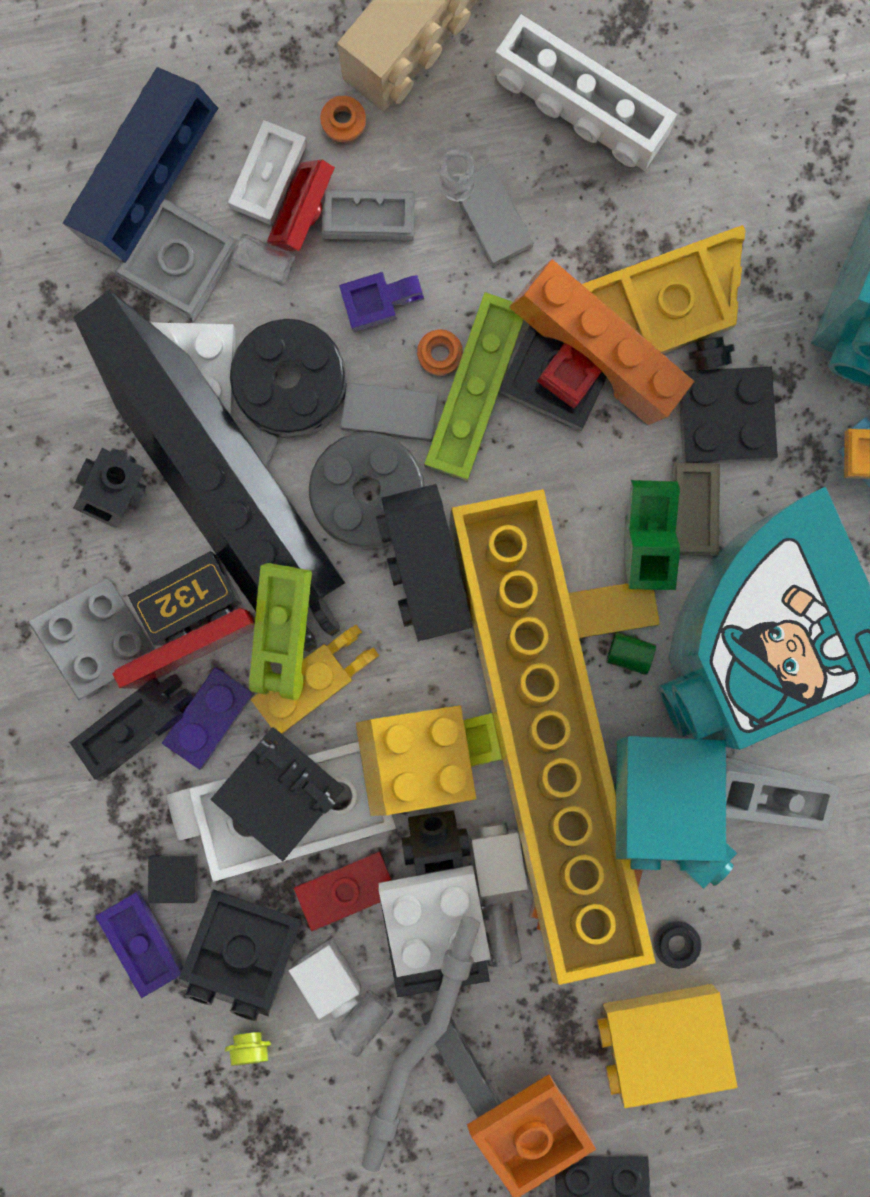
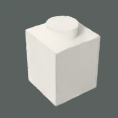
M506 822L480 826V835L471 836L481 897L527 890L517 829L508 830Z
M333 938L296 960L289 969L291 976L319 1020L329 1013L335 1019L358 1003L355 997L360 994L362 985Z

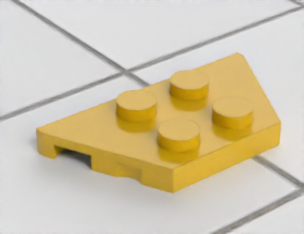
M744 225L591 280L582 285L662 354L728 331L737 324L739 304L737 295L742 273L740 264L742 244L745 240L746 232Z

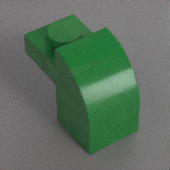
M631 480L628 515H625L624 561L629 589L676 590L680 557V545L676 534L680 495L678 481Z

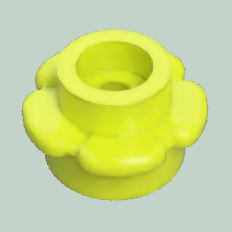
M261 1032L234 1035V1045L225 1047V1052H230L231 1066L268 1061L267 1047L271 1046V1042L262 1041Z

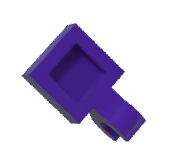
M379 272L339 285L353 332L396 320L397 317L393 306L407 305L424 300L418 275L387 284L383 272Z

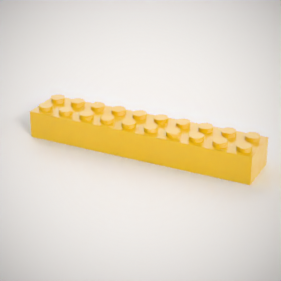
M544 489L452 507L449 518L450 528L552 982L562 985L654 964L656 962L633 869H630L631 860L616 859V792Z

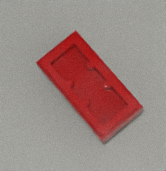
M323 159L299 164L267 239L268 246L279 252L300 251L310 226L315 224L322 212L323 205L321 199L335 169L334 166Z
M564 343L537 382L574 409L602 371L584 354Z
M379 850L294 887V891L312 932L380 903L379 883L392 881V877Z

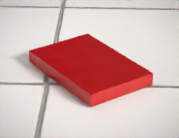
M238 608L115 669L112 674L119 688L138 689L154 678L159 679L254 632L256 615L248 610Z

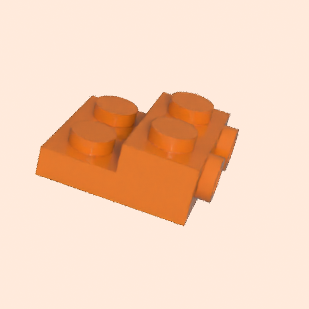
M550 1074L467 1124L471 1138L512 1197L524 1195L596 1150L583 1122L566 1096L561 1093Z

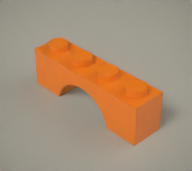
M553 259L535 273L509 306L511 310L543 337L562 341L589 358L609 379L614 390V397L647 425L667 418L695 382Z

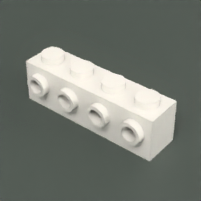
M522 14L518 17L495 52L494 74L503 87L516 94L521 91L534 99L536 106L543 113L552 118L562 117L574 125V130L579 136L592 143L599 141L612 150L613 156L619 162L628 167L638 166L644 171L647 169L669 136L678 115Z

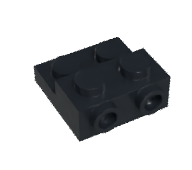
M213 889L179 977L180 986L187 988L185 996L205 1005H212L214 998L232 1004L230 1009L232 1014L247 1020L257 1021L259 1014L269 1017L302 920Z

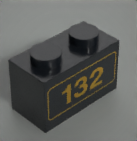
M212 551L127 595L153 645L163 646L182 637L202 624L210 623L234 611V607L242 604L220 559Z

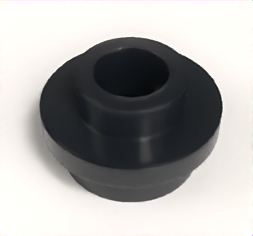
M721 336L696 341L697 350L688 352L689 359H694L695 369L701 370L731 364V352L735 351L734 344L725 345L724 338Z
M678 920L670 921L658 929L654 938V950L657 957L666 966L675 969L686 968L699 957L701 939L698 932L690 924ZM674 936H682L685 940L683 949L678 952H673L669 949V941Z

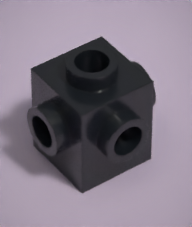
M101 448L95 461L88 458L85 459L75 480V483L83 488L73 509L116 528L123 518L127 507L135 511L145 492L146 485L139 482L145 468L136 464V459L124 451L117 449L108 451Z
M454 810L408 817L410 836L401 838L405 866L415 865L416 876L463 867L462 857L471 856L467 828L457 829Z

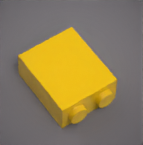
M713 984L602 1004L605 1018L597 1019L598 1032L602 1048L610 1047L613 1065L605 1066L608 1086L611 1095L619 1094L624 1108L738 1088L721 996Z

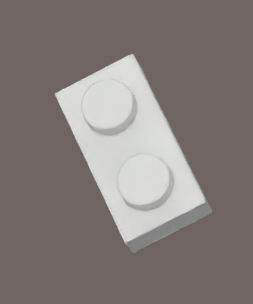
M263 120L228 201L229 207L272 225L307 145L306 137Z

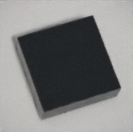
M197 854L148 856V903L197 902Z

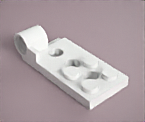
M358 741L308 755L310 759L337 782L344 783L350 790L351 798L346 807L339 810L330 809L326 814H323L284 861L396 829L392 815L370 816ZM228 778L166 795L177 840L201 835L213 882L283 862L252 835L244 836L237 833L233 827V819L210 800Z

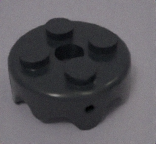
M285 318L258 326L237 347L230 368L232 394L242 413L253 424L277 437L310 435L323 430L344 400L346 393V369L337 345L323 330L302 320ZM284 365H294L301 371L299 382L292 388H282L275 382L277 370Z

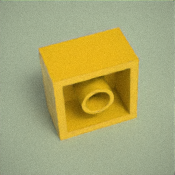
M461 705L375 718L356 723L370 816H386L476 800Z

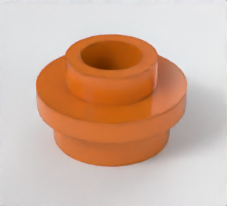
M336 96L323 106L320 121L323 131L329 138L337 142H349L359 137L366 125V115L363 106L356 99L350 96ZM341 111L348 112L351 115L350 120L346 123H338L334 118Z
M442 329L433 330L424 335L417 348V357L421 367L426 372L435 376H445L454 372L458 368L463 355L462 344L457 336L450 331ZM439 346L446 348L449 352L448 357L443 361L435 360L431 355L434 348Z

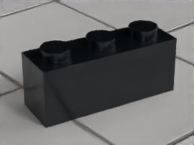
M437 484L381 497L385 514L376 516L382 543L392 542L395 557L387 558L393 586L403 584L406 598L398 600L404 627L414 626L417 642L472 628Z

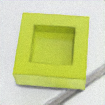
M489 713L464 720L471 768L503 760L493 714Z

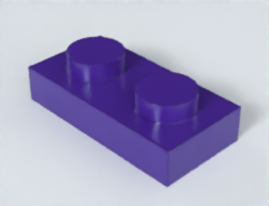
M214 667L182 713V719L173 726L162 744L197 769H203L255 693L218 667Z
M140 890L95 916L141 999L180 976L183 966Z

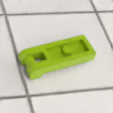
M271 563L260 566L249 677V689L251 692L267 694L269 691L279 692L282 698L297 700L300 697L303 688V674L301 671L312 570ZM271 662L282 664L281 674L272 671Z

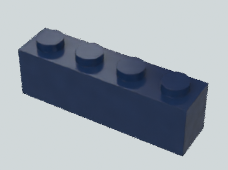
M156 67L62 224L86 244L126 263L219 109L203 89L195 82Z

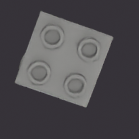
M109 578L28 621L78 701L84 697L88 699L103 690V686L115 680L112 674L115 669L155 650Z

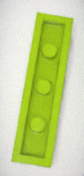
M484 292L424 467L468 482L524 322L519 315L509 308L513 301Z

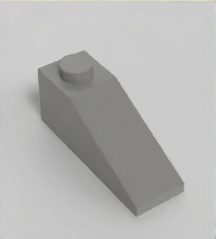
M726 758V818L828 831L840 789L839 786Z

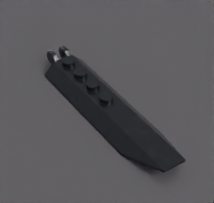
M106 291L73 318L116 409L255 612L261 565L271 563L312 570L308 608H311L313 616L323 631L334 636L340 631V625L322 598L345 584V581L190 355L113 291ZM306 625L304 651L310 652L317 647V642L314 634Z

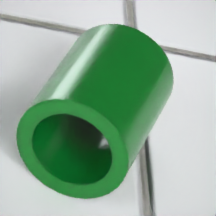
M616 632L608 651L606 663L647 675L654 659L656 644Z

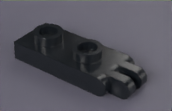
M177 674L169 676L161 683L157 678L148 681L69 742L94 780L102 781L182 719L183 714L179 709L190 702L193 696L188 689H182L172 697L169 696L183 683Z

